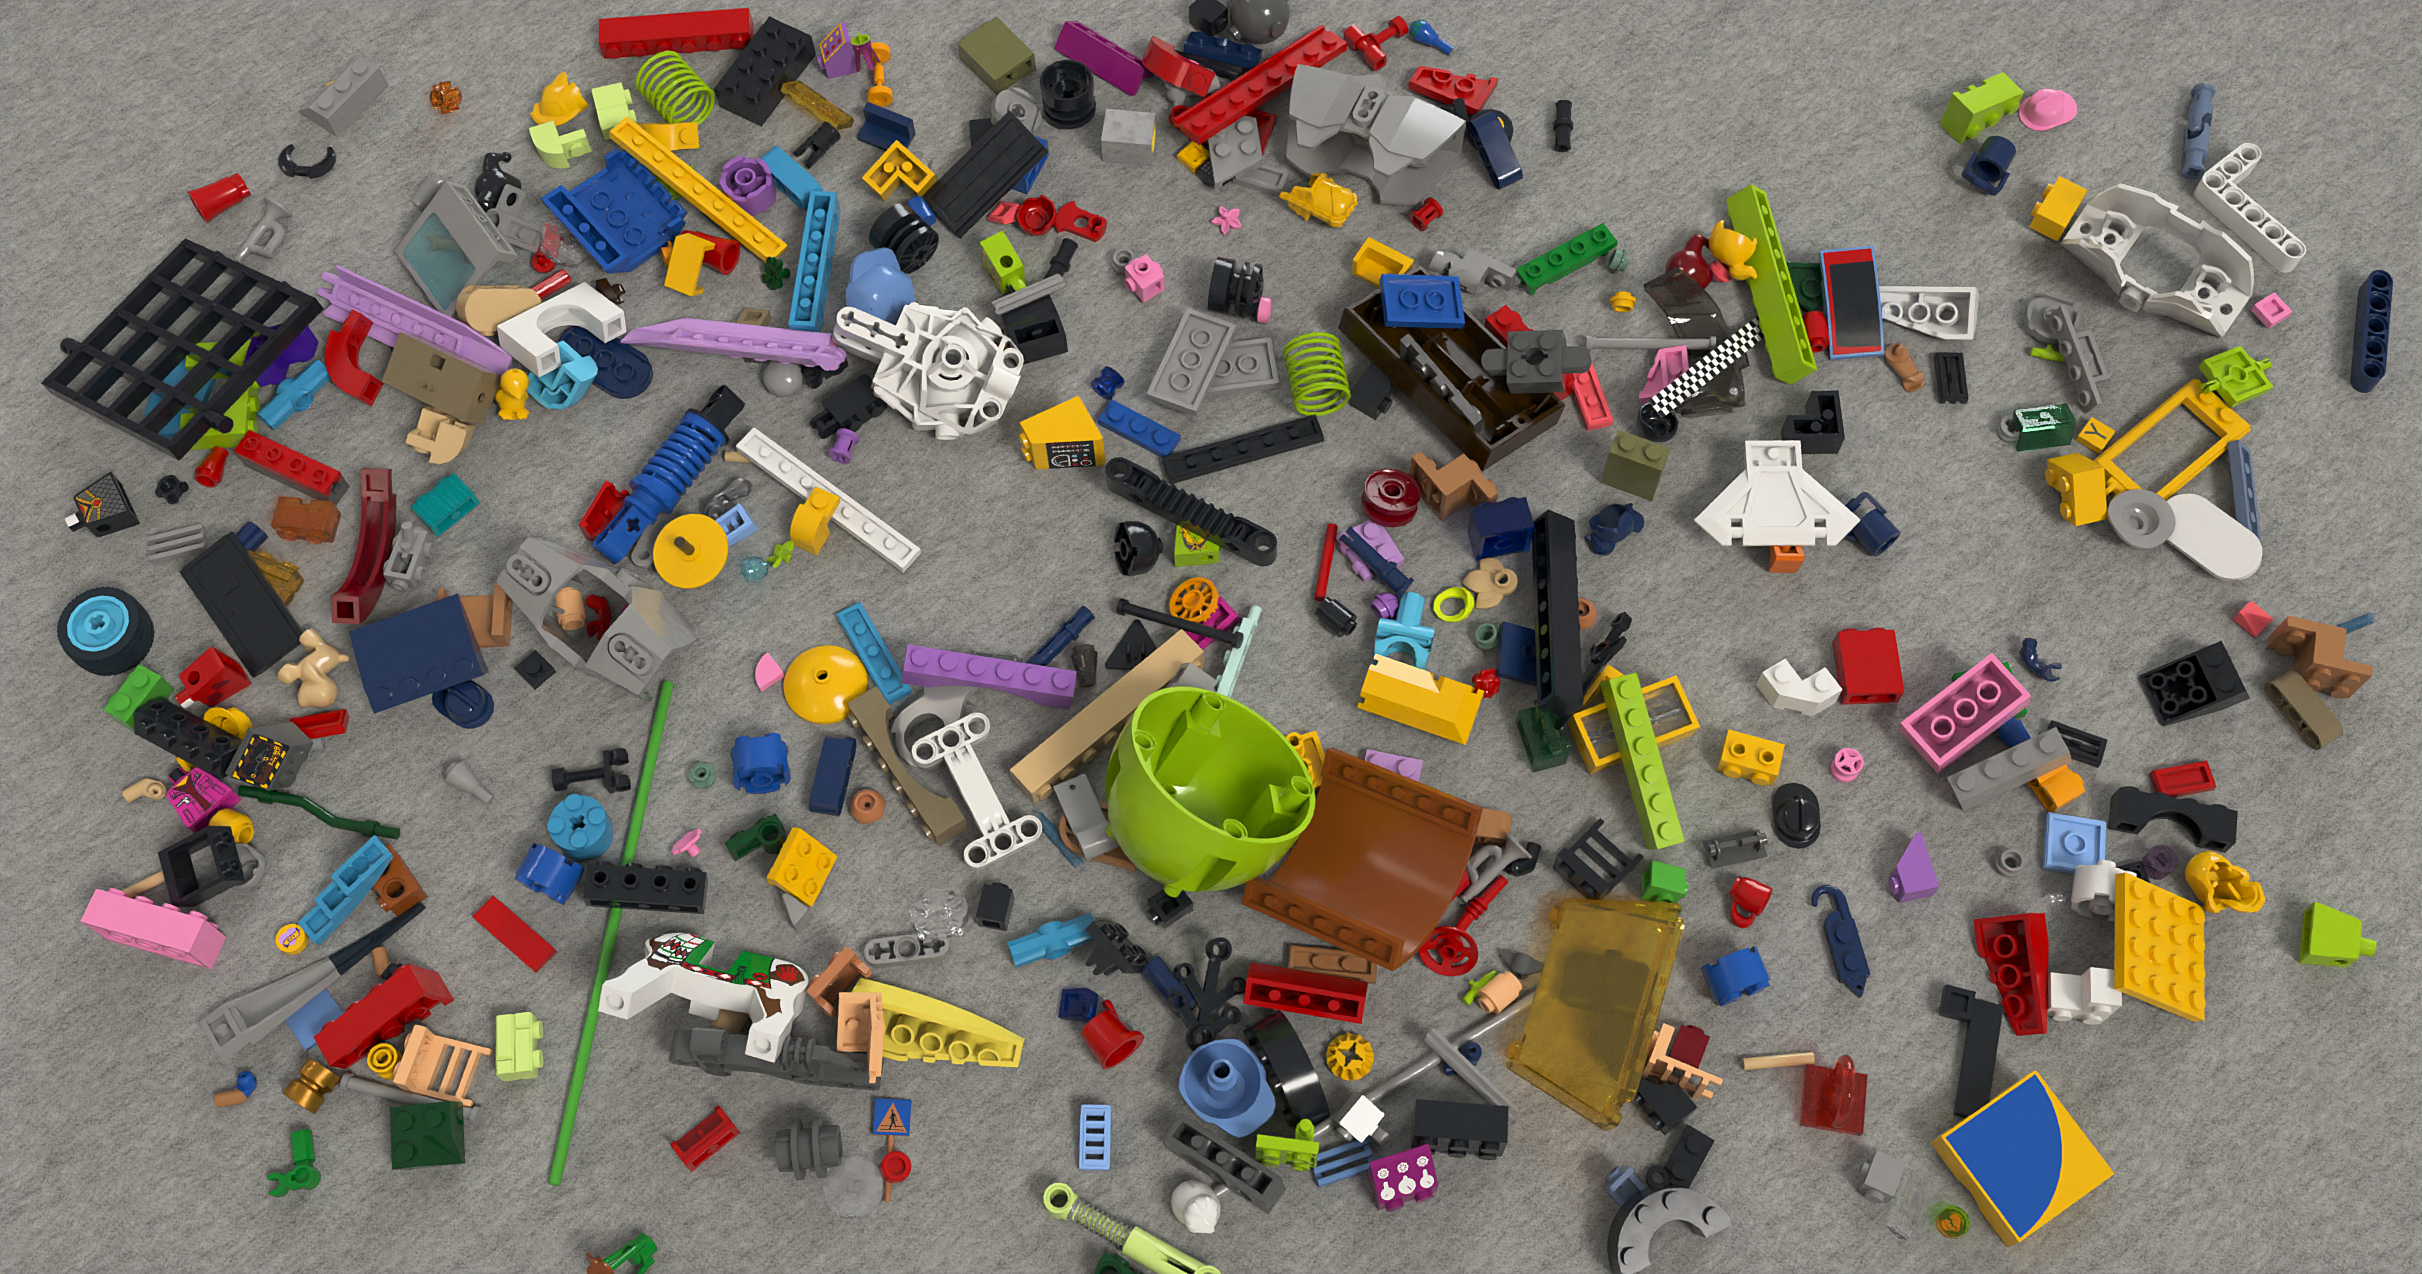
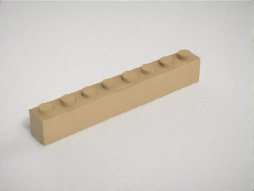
M1182 629L1012 767L1010 774L1013 782L1033 803H1036L1039 799L1044 800L1049 797L1054 791L1053 786L1061 781L1069 780L1080 765L1091 762L1097 756V751L1105 745L1110 746L1117 740L1119 733L1122 732L1138 705L1153 692L1167 688L1181 664L1191 662L1199 669H1202L1205 663L1204 651Z

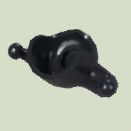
M503 152L502 154L487 153L484 158L482 173L474 184V194L485 213L489 209L496 208L506 184L522 189L520 180L502 171L499 166L501 161L506 163L511 161L512 156L509 152ZM511 193L507 197L506 202L508 206H512L515 203L516 194Z

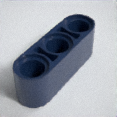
M1489 111L1468 122L1470 134L1494 186L1500 190L1523 179L1522 169L1497 114L1494 111Z
M831 734L825 736L810 796V812L840 816L856 753L857 742L855 738Z

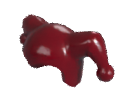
M1698 233L1691 236L1683 249L1675 252L1666 264L1665 282L1675 297V304L1677 306L1685 305V296H1694L1703 291L1713 277V272L1708 262L1702 256L1703 246L1710 250L1709 239Z

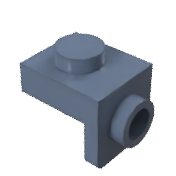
M1616 1166L1606 1175L1605 1179L1607 1182L1602 1186L1620 1208L1634 1194L1646 1189L1633 1174L1634 1170L1630 1166H1622L1621 1168Z

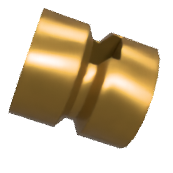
M308 1057L298 1071L300 1077L292 1079L282 1094L315 1115L325 1101L323 1095L331 1093L341 1078Z

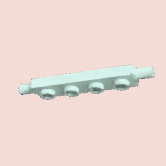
M1251 605L1248 617L1243 618L1241 626L1236 625L1233 633L1236 631L1243 633V643L1239 649L1232 648V651H1226L1223 660V666L1226 667L1223 675L1218 674L1216 679L1218 682L1214 689L1217 693L1229 698L1232 696L1255 628L1258 626L1257 622L1262 608L1259 606Z

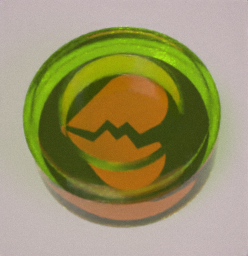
M1948 1206L1938 1213L1936 1226L1944 1237L1957 1239L1968 1231L1970 1221L1963 1209L1957 1206Z

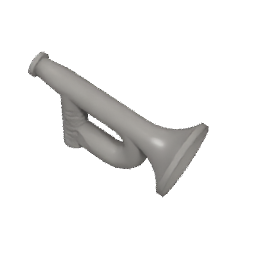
M268 196L264 198L266 202L264 217L240 247L236 256L233 257L240 264L243 263L242 261L250 253L274 259L276 249L285 237L283 225L276 220L283 217H292V213ZM268 230L274 231L273 236L265 246L257 244Z
M1508 832L1506 833L1504 851L1497 845L1489 844L1483 846L1469 858L1466 870L1471 885L1463 895H1460L1461 898L1469 904V901L1478 895L1509 863L1520 858L1531 859L1532 856ZM1493 856L1494 862L1479 875L1476 868L1486 858Z

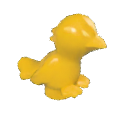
M520 369L506 370L501 376L494 400L498 402L501 409L498 415L503 420L527 419L530 413L525 408L529 397L527 389L530 382L526 372Z

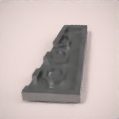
M1409 333L1400 340V357L1478 433L1482 431V415L1480 411L1468 403Z

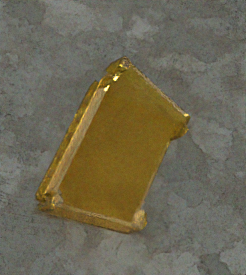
M1567 898L1557 905H1553L1549 911L1547 921L1551 922L1550 929L1554 933L1523 1034L1516 1041L1512 1040L1507 1047L1505 1057L1509 1059L1506 1068L1600 1129L1608 1131L1616 1128L1622 1119V1114L1619 1113L1621 1107L1626 1101L1631 1103L1638 1090L1684 928V920L1678 918L1682 911L1681 905L1666 902Z

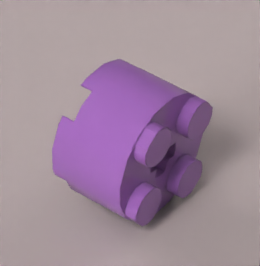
M739 156L731 159L723 166V173L719 182L723 194L753 217L766 211L775 203L776 188L767 163L756 157V160L752 158L745 159V156Z

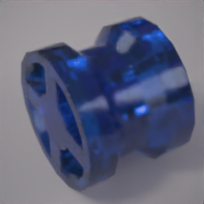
M1105 366L1100 371V377L1094 378L1091 382V386L1099 396L1106 400H1111L1115 396V390L1120 389L1125 384V381L1116 370Z

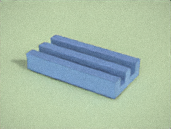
M1367 1137L1362 1143L1354 1141L1318 1154L1317 1163L1363 1148V1152L1319 1167L1317 1164L1316 1168H1312L1319 1188L1368 1171L1369 1162L1374 1161ZM1365 1158L1367 1159L1368 1163L1322 1178L1321 1173Z

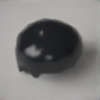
M1649 402L1640 407L1637 417V428L1639 434L1644 439L1652 442H1666L1676 435L1679 421L1673 412L1670 411L1667 415L1661 417Z

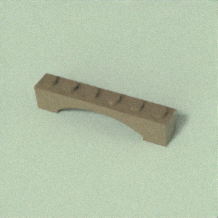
M877 686L847 703L850 714L847 717L855 730L858 728L862 730L864 736L861 738L870 752L875 750L879 758L876 761L884 774L890 772L894 778L891 784L899 796L904 794L909 802L906 803V807L913 818L919 816L924 823L920 827L927 839L930 841L934 838L938 846H941L968 829L965 817L951 796L944 799L928 791L916 782L901 765L894 753L890 740L889 724L894 719L891 707Z

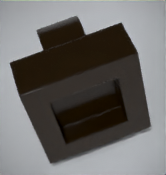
M607 278L596 280V291L615 305L624 302L622 294H625L626 291L622 284L611 286Z

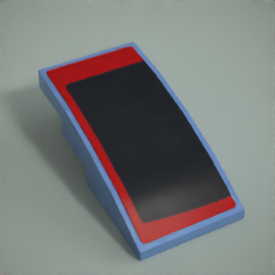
M1874 246L1821 250L1819 252V262L1822 275L1823 315L1827 319L1830 338L1828 352L1830 360L1883 356V324Z

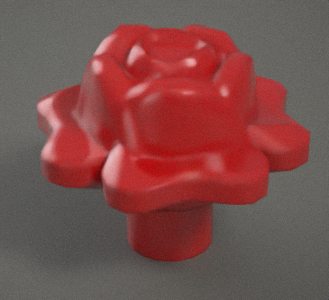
M1495 668L1482 669L1480 674L1476 673L1473 675L1472 683L1475 684L1473 693L1477 694L1478 689L1485 691L1483 699L1492 698L1494 694H1497L1500 677L1496 676Z

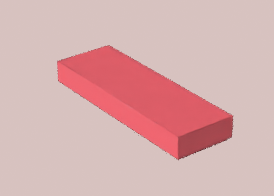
M1591 363V367L1587 372L1573 373L1575 381L1572 389L1587 431L1611 426L1614 421Z

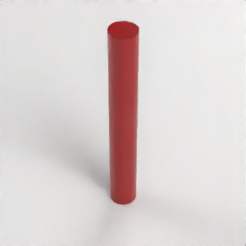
M1333 523L1327 525L1314 599L1320 602L1326 597L1338 525Z

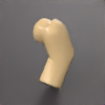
M144 778L121 792L126 801L130 803L141 796L161 799L166 794V787L160 781Z

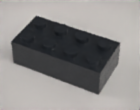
M769 16L715 86L714 91L719 107L762 127L816 55L812 36Z

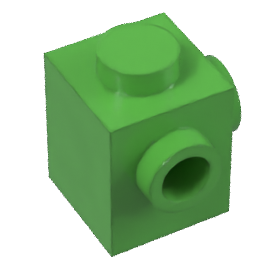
M1652 860L1642 873L1640 899L1657 903L1662 907L1674 908L1681 898H1685L1688 892L1689 883L1685 881L1686 869Z

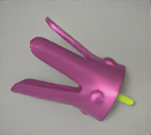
M858 33V36L851 39L857 72L861 70V53L868 68L873 71L875 67L872 53L879 63L881 61L871 46L870 36Z

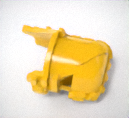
M1319 172L1310 175V188L1294 186L1290 193L1284 191L1280 193L1279 197L1287 200L1288 206L1297 215L1305 218V221H1308L1310 216H1313L1334 228L1342 227V224L1358 204L1357 195L1352 193V190L1336 184L1333 178L1329 177L1328 179L1327 174Z

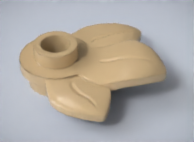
M1494 558L1481 559V570L1470 572L1462 582L1466 588L1478 593L1476 599L1477 609H1489L1499 605L1503 597L1512 594L1518 586V578L1515 572L1504 568L1502 563ZM1508 578V581L1506 583H1499L1501 579Z

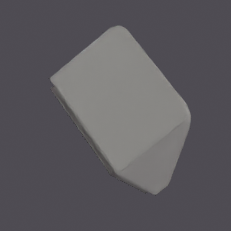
M785 893L783 899L793 927L800 933L813 918L812 914L801 902L789 893Z

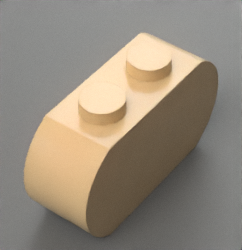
M468 285L457 298L456 311L461 322L467 324L483 336H494L498 325L541 304L542 301L535 291L522 285Z

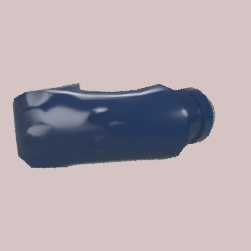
M2025 638L2022 641L2023 646L2019 654L2028 669L2046 681L2055 682L2059 680V676L2056 677L2052 674V668L2062 669L2061 663L2053 662L2046 665L2040 662L2036 650V639Z

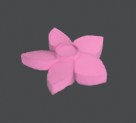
M1220 206V217H1216L1211 221L1214 225H1221L1223 235L1227 234L1230 227L1233 229L1242 228L1240 221L1237 219L1240 213L1239 209H1232L1228 212L1226 208Z

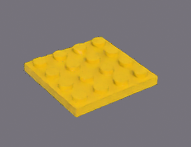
M2126 872L2115 874L2114 989L2190 1021H2204V1008L2206 1005L2204 998V907Z

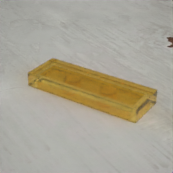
M797 80L783 83L781 88L783 94L823 122L830 123L836 130L852 127L853 117L802 81Z

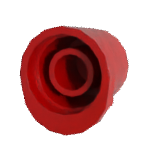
M1106 999L1102 1002L1106 1011L1091 1019L1083 1028L1081 1035L1102 1068L1110 1069L1133 1054L1143 1042L1144 1036L1140 1031H1131L1119 1019L1112 1002Z

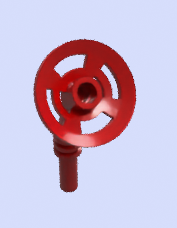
M1499 875L1479 898L1475 897L1473 899L1474 902L1471 901L1469 906L1464 908L1465 913L1454 927L1441 926L1434 929L1419 949L1423 963L1430 970L1444 976H1460L1474 968L1478 960V947L1474 939L1465 931L1473 920L1477 921L1479 916L1484 914L1483 911L1488 910L1487 905L1508 884V880L1504 876ZM1441 933L1434 938V940L1431 939L1434 935ZM1461 936L1469 943L1470 947L1464 946L1463 941L1460 939ZM1435 949L1436 953L1443 958L1442 962L1439 963L1434 960L1428 950ZM1465 956L1469 958L1465 963L1461 965L1452 966V963L1462 961L1465 958Z

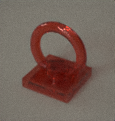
M1849 1055L1840 1056L1834 1069L1809 1064L1805 1066L1800 1126L1856 1136L1863 1134L1868 1074L1856 1073L1854 1061Z

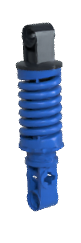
M724 384L716 389L701 411L693 408L687 409L679 425L673 429V433L669 434L666 441L660 445V449L654 452V456L648 460V464L641 468V473L629 481V486L633 493L624 498L622 501L624 506L608 526L595 538L592 544L612 564H617L626 556L630 547L646 527L655 524L659 513L670 515L673 512L672 510L681 500L680 496L685 495L686 488L693 485L692 480L698 479L699 472H703L705 465L710 464L711 456L717 455L718 448L727 445L729 442V437L724 430L742 411L745 403L727 385Z

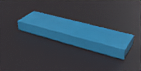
M861 602L837 613L836 617L887 703L891 705L912 694L909 684L901 683L902 672Z

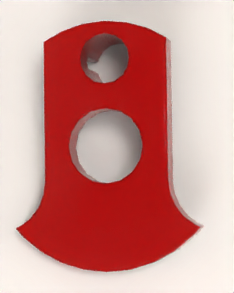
M1074 200L1060 208L1055 225L1057 233L1067 231L1097 242L1105 234L1107 221L1102 216L1100 217L1078 208ZM1083 218L1088 221V224L1085 227L1079 228L1074 225V222L1077 219Z

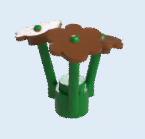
M640 1233L634 1240L630 1239L623 1247L603 1260L599 1256L592 1257L588 1252L586 1253V1258L590 1266L587 1267V1274H614L613 1271L626 1260L634 1266L641 1264L636 1274H645L647 1269L655 1263L652 1256L657 1252V1246L649 1236Z

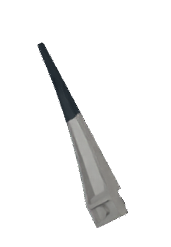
M419 903L379 929L329 957L277 982L221 1005L199 1022L216 1054L225 1061L233 1054L239 1052L249 1042L252 1045L256 1044L367 956L373 949L377 948L421 913L426 907Z

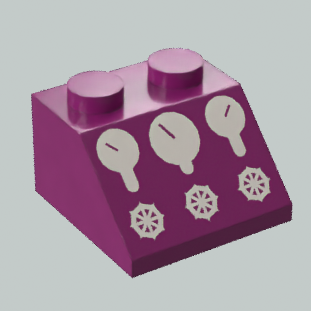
M1429 1144L1369 1162L1367 1178L1378 1210L1386 1208L1387 1212H1392L1403 1208L1404 1202L1415 1199L1416 1203L1432 1199L1433 1193L1437 1192L1438 1182Z

